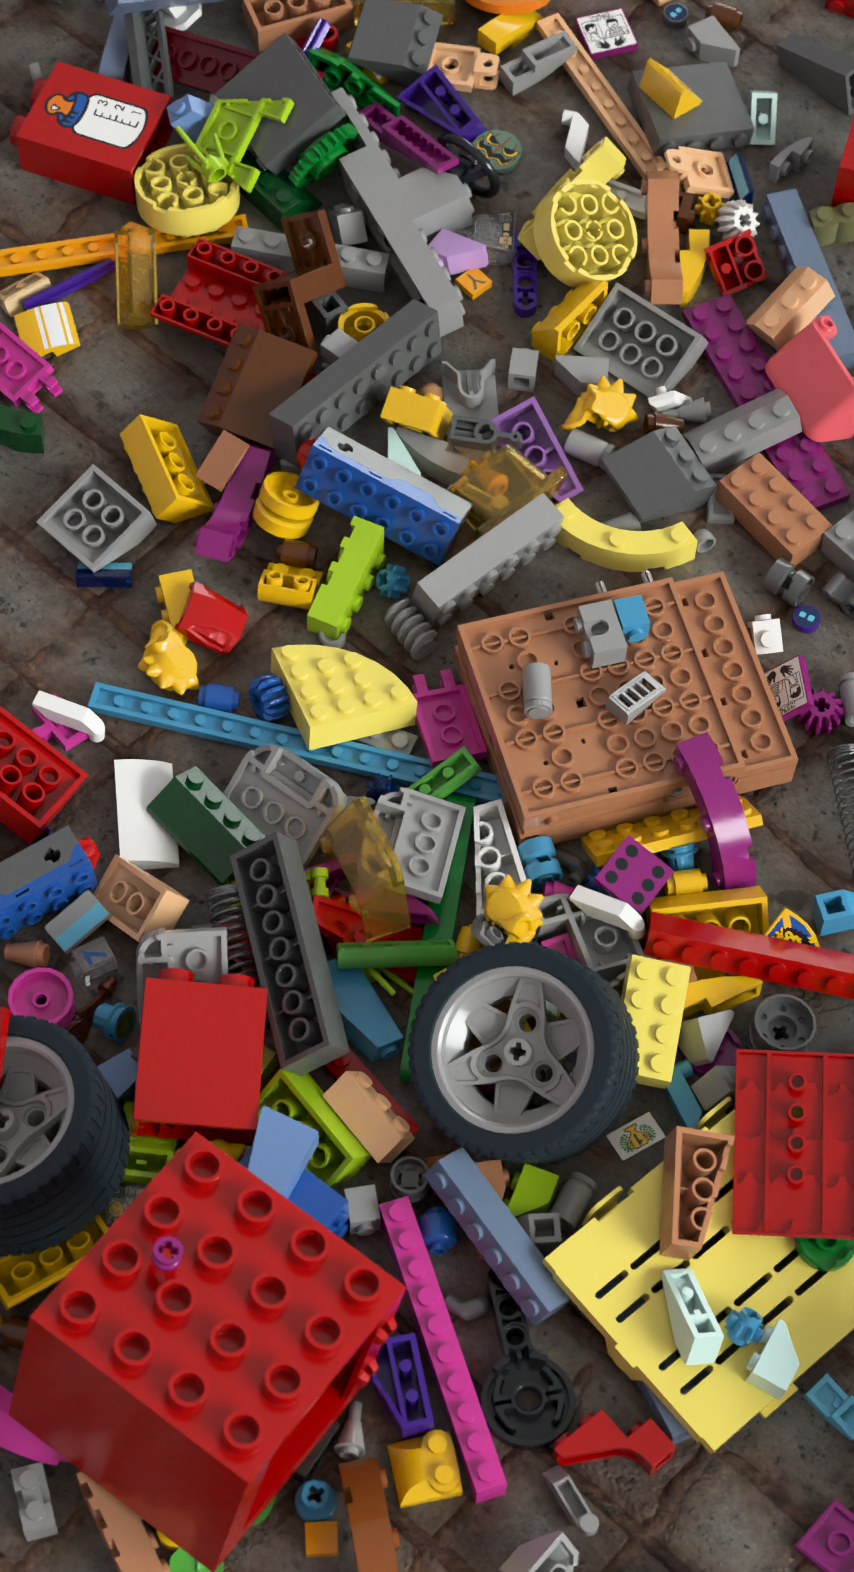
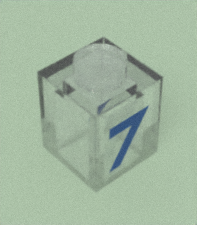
M104 936L71 950L73 962L69 963L76 979L82 978L86 987L118 972L116 958Z

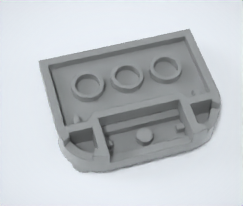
M271 744L250 750L244 756L223 793L266 837L277 831L297 840L304 868H307L335 819L342 818L347 803V796L337 782L289 749Z
M400 787L398 792H391L384 796L381 795L373 811L359 858L360 882L364 886L371 887L378 892H381L382 887L385 886L440 904L466 807Z
M161 927L147 932L141 937L136 950L137 1016L139 1025L141 1024L146 978L157 979L158 971L166 968L184 969L194 974V982L218 984V977L228 974L226 927L165 930V927Z

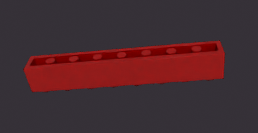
M651 911L644 935V955L854 999L853 954Z

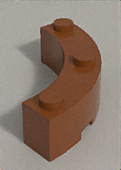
M376 1457L339 1463L342 1494L347 1517L350 1521L351 1539L358 1572H399L395 1548L400 1547L397 1528H391L383 1490V1488L388 1487L385 1468L379 1469Z

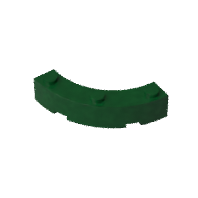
M0 404V444L10 446L14 451L44 454L45 429L42 413L20 411Z

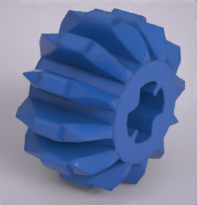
M274 673L265 674L250 681L248 688L249 701L258 719L273 722L288 715L290 708L289 695L280 677H277Z

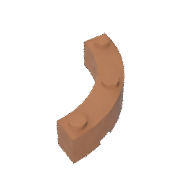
M646 171V180H641V195H645V238H641V254H646L647 280L644 281V295L649 296L651 304H682L683 276L681 263H678L680 251L679 228L677 227V221L673 220V211H679V176L677 171Z

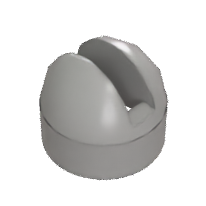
M699 529L693 534L698 541L696 550L699 553L710 550L716 543L715 537L707 529Z

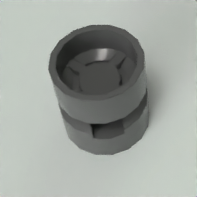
M781 557L770 568L762 587L775 596L782 594V600L796 608L808 595L815 578L802 569L796 571L794 564ZM794 579L793 582L791 583L789 589H788V588H787L788 585L790 584L791 580Z
M407 1156L395 1162L390 1173V1194L393 1200L408 1196L412 1208L421 1206L427 1200L430 1186L424 1175L429 1171V1168L423 1160L418 1157Z

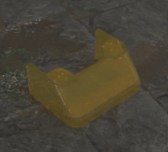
M365 796L355 798L323 830V837L319 838L323 853L327 855V861L337 858L351 885L352 894L348 895L349 903L353 912L358 911L362 919L364 938L366 942L411 928L400 862Z

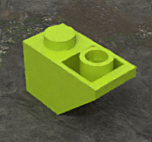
M525 1163L522 1172H516L513 1177L510 1189L514 1190L511 1200L506 1198L504 1204L516 1219L527 1214L548 1213L558 1188L559 1175Z

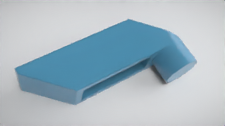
M685 1059L674 1064L672 1080L665 1089V1095L681 1126L695 1129L700 1121L702 1110L685 1080L693 1076L691 1064Z

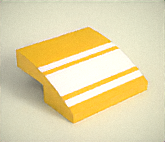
M68 302L47 304L14 315L19 338L41 357L51 352H54L58 357L81 346Z

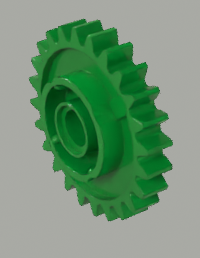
M347 123L346 125L343 124L340 128H336L333 132L329 131L320 136L301 154L299 163L289 173V180L296 188H302L309 183L311 184L314 180L319 181L340 165L339 159L349 154L348 149L358 139L359 132L351 123Z

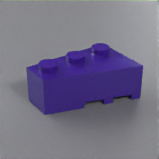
M436 64L396 96L405 107L443 131L456 134L467 139L470 143L487 130Z
M415 1333L389 1337L381 1345L375 1359L379 1368L374 1376H370L368 1383L402 1440L425 1436L428 1432L434 1430V1420Z

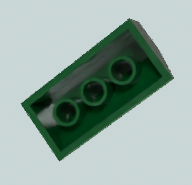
M248 148L246 149L240 163L257 168L261 173L251 193L246 192L241 186H239V191L281 232H285L281 218L315 211L322 207V202L305 187L296 188L288 178L290 174L285 168L277 175L269 169L264 171L255 160L258 157L255 151L252 153Z
M197 766L175 776L146 808V811L219 886L235 880L230 856L266 837Z

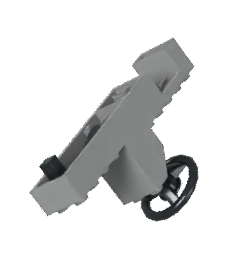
M343 87L331 92L347 115L327 132H333L336 128H340L343 124L346 125L347 123H351L359 132L358 139L354 142V147L357 151L339 159L346 192L356 208L362 210L364 221L383 253L390 254V264L411 299H415L438 311L440 338L464 327L463 315H465V310L460 302L463 300L461 291L457 285L452 286L447 268L439 265V257L434 247L429 248L428 245L443 228L455 233L473 224L472 213L474 208L469 198L472 197V194L487 199L498 195L500 180L496 170L486 156L467 139L456 134L444 133L436 141L459 159V164L439 175L426 168H420L401 177L398 169L391 167V160L387 151L380 149L376 133L368 130L367 127L369 125L364 114L357 112V104L353 96H348ZM452 144L462 148L470 155L462 152L457 153ZM488 176L490 188L480 187L474 181Z

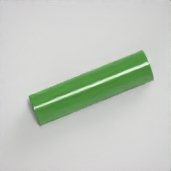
M463 746L408 788L443 800L481 772L482 769Z
M452 939L336 944L337 969L449 966L457 962V946Z

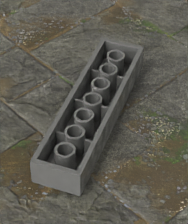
M413 299L269 413L275 455L299 468L296 454L304 441L320 437L327 427L343 433L362 416L366 415L368 411L388 396L390 387H400V385H403L404 382L442 352L438 311Z
M276 831L231 855L230 860L261 988L268 989L266 1009L280 1067L283 1070L303 1076L349 1053L350 1050L297 840Z

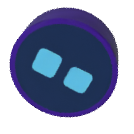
M811 605L797 607L792 617L794 628L802 633L814 632L819 627L820 612Z

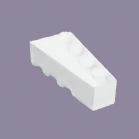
M501 799L473 807L476 917L481 913L484 915V903L486 901L484 886L486 884L499 885L507 874L511 876L516 885L526 880Z

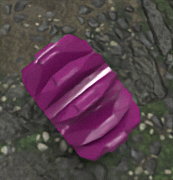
M823 687L818 693L811 688L814 706L798 714V724H805V732L813 729L816 736L820 731L828 735L832 729H837L840 726V720L844 715L843 708H841L842 699H834V691L827 694Z

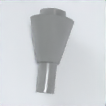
M704 397L682 405L678 409L662 411L663 414L683 418L684 421L706 423L707 418L712 417L710 401L704 402Z
M358 1401L350 1403L348 1420H346L334 1446V1451L342 1459L349 1461L357 1460L365 1454L362 1423L360 1422L363 1404Z

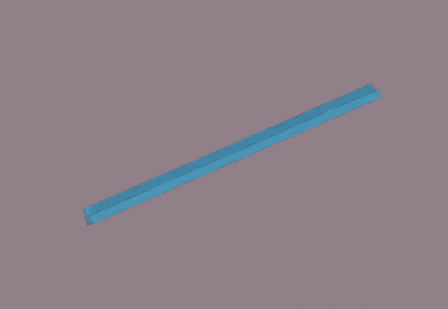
M99 682L95 683L88 703V708L94 713L252 750L270 744L289 749L308 763L406 786H411L434 769L431 768L429 759L352 741L308 750L299 729ZM479 772L451 793L453 795L476 798V802L483 804L499 799L502 800L503 806L505 804L501 797L500 788L496 783V776L485 772Z

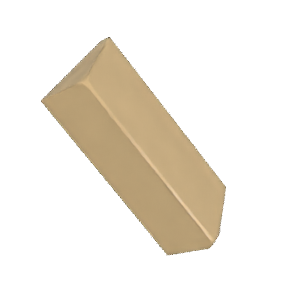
M34 272L0 291V306L11 318L24 312L21 302L52 287L49 278L40 272Z

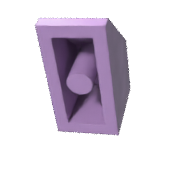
M444 228L428 245L429 248L434 247L439 257V265L441 267L445 266L450 275L466 272L469 269L483 268L489 264L486 245Z

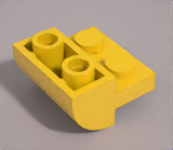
M269 562L267 570H263L258 584V601L309 610L321 586L323 572Z

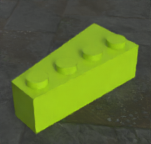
M354 516L350 523V526H352L350 538L344 536L340 544L341 549L338 555V563L332 561L326 577V583L328 584H321L307 614V630L316 634L322 632L325 637L332 640H337L340 637V632L347 633L351 625L353 612L360 610L363 603V594L365 591L371 590L375 580L374 574L377 570H382L386 561V555H384V527Z

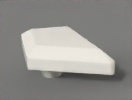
M665 386L656 388L657 395L648 398L652 409L659 413H662L663 410L678 409L680 406L692 402V398L674 390L667 392Z

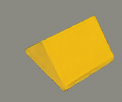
M651 58L647 61L640 88L670 117L675 119L700 105L702 100L668 68Z

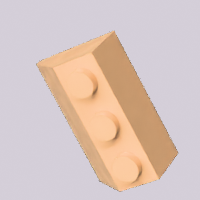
M796 267L746 321V325L750 327L754 334L778 351L806 327L835 295L828 281L809 267Z

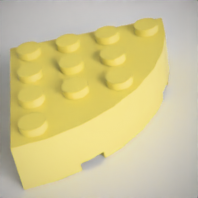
M286 645L272 648L271 673L280 677L283 685L286 686L290 703L289 711L308 750L415 725L416 699L408 687L394 673L379 663L356 652L329 646Z

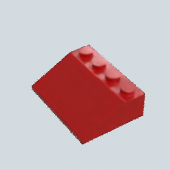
M0 706V822L31 845L49 826L89 775Z

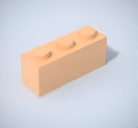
M345 1071L322 1097L377 1163H391L415 1139L409 1131L410 1126L403 1118L395 1115L390 1109L391 1103L389 1100L375 1091L371 1086L373 1084L372 1080L361 1071Z

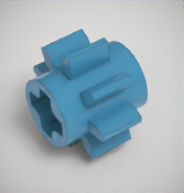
M387 564L386 569L378 572L376 585L381 589L380 595L399 599L400 593L407 592L410 586V578L405 573V567Z
M742 1307L739 1313L732 1309L725 1321L727 1323L725 1328L729 1330L727 1332L728 1338L742 1347H747L750 1341L757 1345L764 1334L763 1329L765 1326L761 1324L763 1321L762 1316L748 1307Z

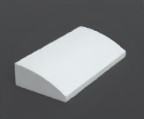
M144 759L114 760L120 856L142 870L180 867L178 842L146 811L151 801L173 779L172 764Z

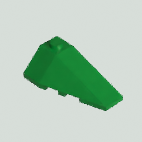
M311 48L308 51L310 63L316 70L325 74L323 81L331 92L343 87L348 96H353L357 107L364 109L377 102L396 118L400 116V103L350 61L346 60L345 57L324 48Z

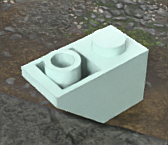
M781 1319L778 1320L773 1328L769 1325L766 1327L759 1341L764 1346L759 1354L753 1353L746 1366V1369L750 1371L746 1382L778 1400L787 1391L800 1365L786 1323Z

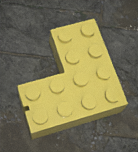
M632 954L626 966L621 1000L626 1004L627 1012L631 1014L633 1019L632 1025L635 1026L637 1032L635 1036L639 1042V1048H637L638 1053H640V1062L637 1065L639 1073L636 1075L635 1080L637 1084L666 1089L672 1080L691 967ZM558 1009L556 1021L567 1019Z

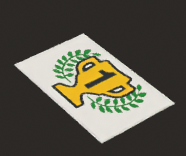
M650 1112L607 1135L608 1140L622 1161L666 1137Z

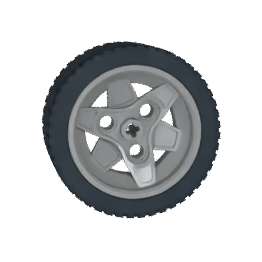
M502 942L496 943L495 946H484L481 950L476 949L469 952V955L460 957L455 964H450L445 972H441L436 977L435 983H431L428 987L429 991L420 1000L422 1003L420 1007L417 1006L415 1011L416 1017L415 1020H412V1032L409 1033L408 1039L410 1042V1047H408V1056H410L408 1066L412 1073L410 1074L411 1081L415 1085L414 1091L416 1096L420 1098L419 1102L422 1108L426 1109L428 1117L435 1121V1125L441 1131H444L447 1137L455 1140L462 1147L485 1156L518 1164L540 1165V1163L551 1164L553 1162H561L568 1157L578 1156L579 1152H585L591 1148V1145L599 1143L603 1136H607L612 1131L613 1125H617L621 1114L625 1113L626 1105L633 1096L631 1093L636 1087V1075L639 1073L637 1065L640 1062V1053L637 1050L639 1042L635 1036L637 1034L636 1028L632 1025L633 1019L631 1014L627 1012V1006L624 1001L620 1000V995L601 975L582 963L552 948L528 942H509L508 944ZM512 999L508 1015L494 1008L496 1005ZM546 1001L556 1006L567 1019L548 1023ZM529 1017H535L536 1027L532 1031L527 1032L524 1027L525 1021ZM474 1033L482 1043V1046L469 1052L471 1038ZM577 1050L575 1069L572 1077H570L561 1061ZM495 1057H500L502 1060L500 1070L492 1072L490 1067L491 1061ZM550 1066L553 1076L548 1082H543L541 1072L545 1067ZM496 1084L494 1103L482 1094L477 1085ZM535 1092L551 1101L542 1107L526 1111Z
M14 1015V1017L10 1016L0 1083V1256H8V1254L20 1256L21 1253L27 1255L37 1250L39 1252L47 1250L49 1246L61 1244L60 1241H67L73 1237L74 1233H79L85 1229L84 1226L87 1223H92L97 1214L100 1215L105 1209L106 1203L109 1204L113 1198L112 1194L116 1193L119 1188V1181L123 1179L125 1174L124 1168L127 1167L129 1160L127 1156L130 1153L129 1124L126 1120L125 1111L84 1046L67 1030L60 1028L59 1025L53 1022L49 1023L48 1020L41 1018L37 1020L36 1017L32 1016L25 1018L23 1015Z

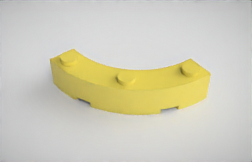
M605 136L582 157L584 162L580 164V167L575 172L570 168L546 196L578 179H592L604 184L611 179L616 180L625 171L626 157ZM540 203L537 205V207H536V208L534 209V211L532 212V214H533L534 216H535V214H536V211H537V209H538ZM533 218L523 225L517 239L539 261L540 258L533 233Z
M569 498L555 505L564 516L560 526L561 531L555 537L556 542L563 548H569L581 555V559L592 564L625 572H646L648 569L659 567L669 569L695 559L698 541L682 521L663 529L629 531L610 527L590 518L580 511Z

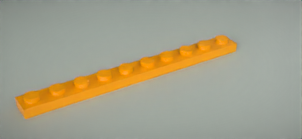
M245 214L234 215L230 221L221 226L217 231L192 235L188 238L167 234L154 228H145L1 249L0 277L100 263L109 258L114 261L189 250L199 237L217 245L230 244L233 241L237 226L248 227Z

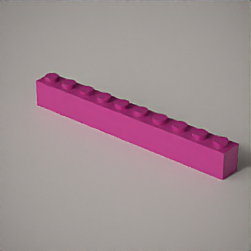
M408 1196L379 1204L381 1226L399 1280L407 1287L404 1294L475 1504L506 1495L507 1482Z

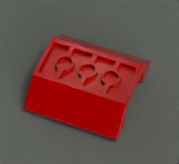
M199 237L187 254L188 269L170 297L161 294L150 311V316L228 348L238 325L265 331L253 286L287 272Z

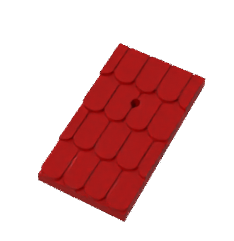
M736 1049L732 1234L854 1240V1054ZM794 1106L801 1108V1117L794 1118L792 1116L791 1110Z

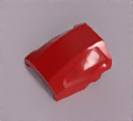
M746 229L703 249L721 296L734 294L769 278L756 251L755 241L750 236L752 234L750 229Z
M194 581L189 585L191 590L180 621L175 625L174 629L193 643L201 645L207 650H213L220 655L228 654L241 638L248 617L245 607L236 605L224 596Z

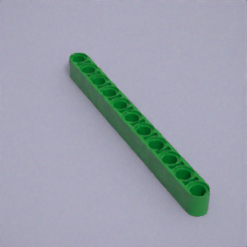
M453 794L447 796L446 801L466 807L442 899L440 904L431 901L428 904V907L439 918L440 924L439 926L425 925L422 940L454 939L474 820L473 807L476 806V798ZM448 966L417 968L399 1080L412 1082L410 1077L412 1073L408 1066V1061L410 1060V1056H408L410 1042L408 1039L409 1033L412 1032L411 1024L412 1020H415L417 1006L420 1007L422 1003L420 1000L429 991L428 987L431 983H435L433 975Z

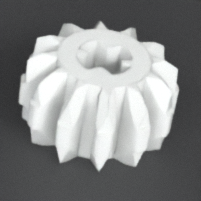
M733 200L724 204V207L718 210L720 217L715 219V221L720 224V227L716 231L723 232L722 240L746 229L751 230L752 234L750 236L752 237L757 234L755 227H758L760 223L756 221L755 217L759 213L752 212L753 204H746L745 200Z

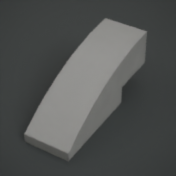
M565 31L557 33L522 49L521 57L501 65L499 80L508 92L514 96L555 71L577 51L578 47Z
M397 427L396 433L417 468L449 486L456 483H466L470 474V458L448 452V442Z

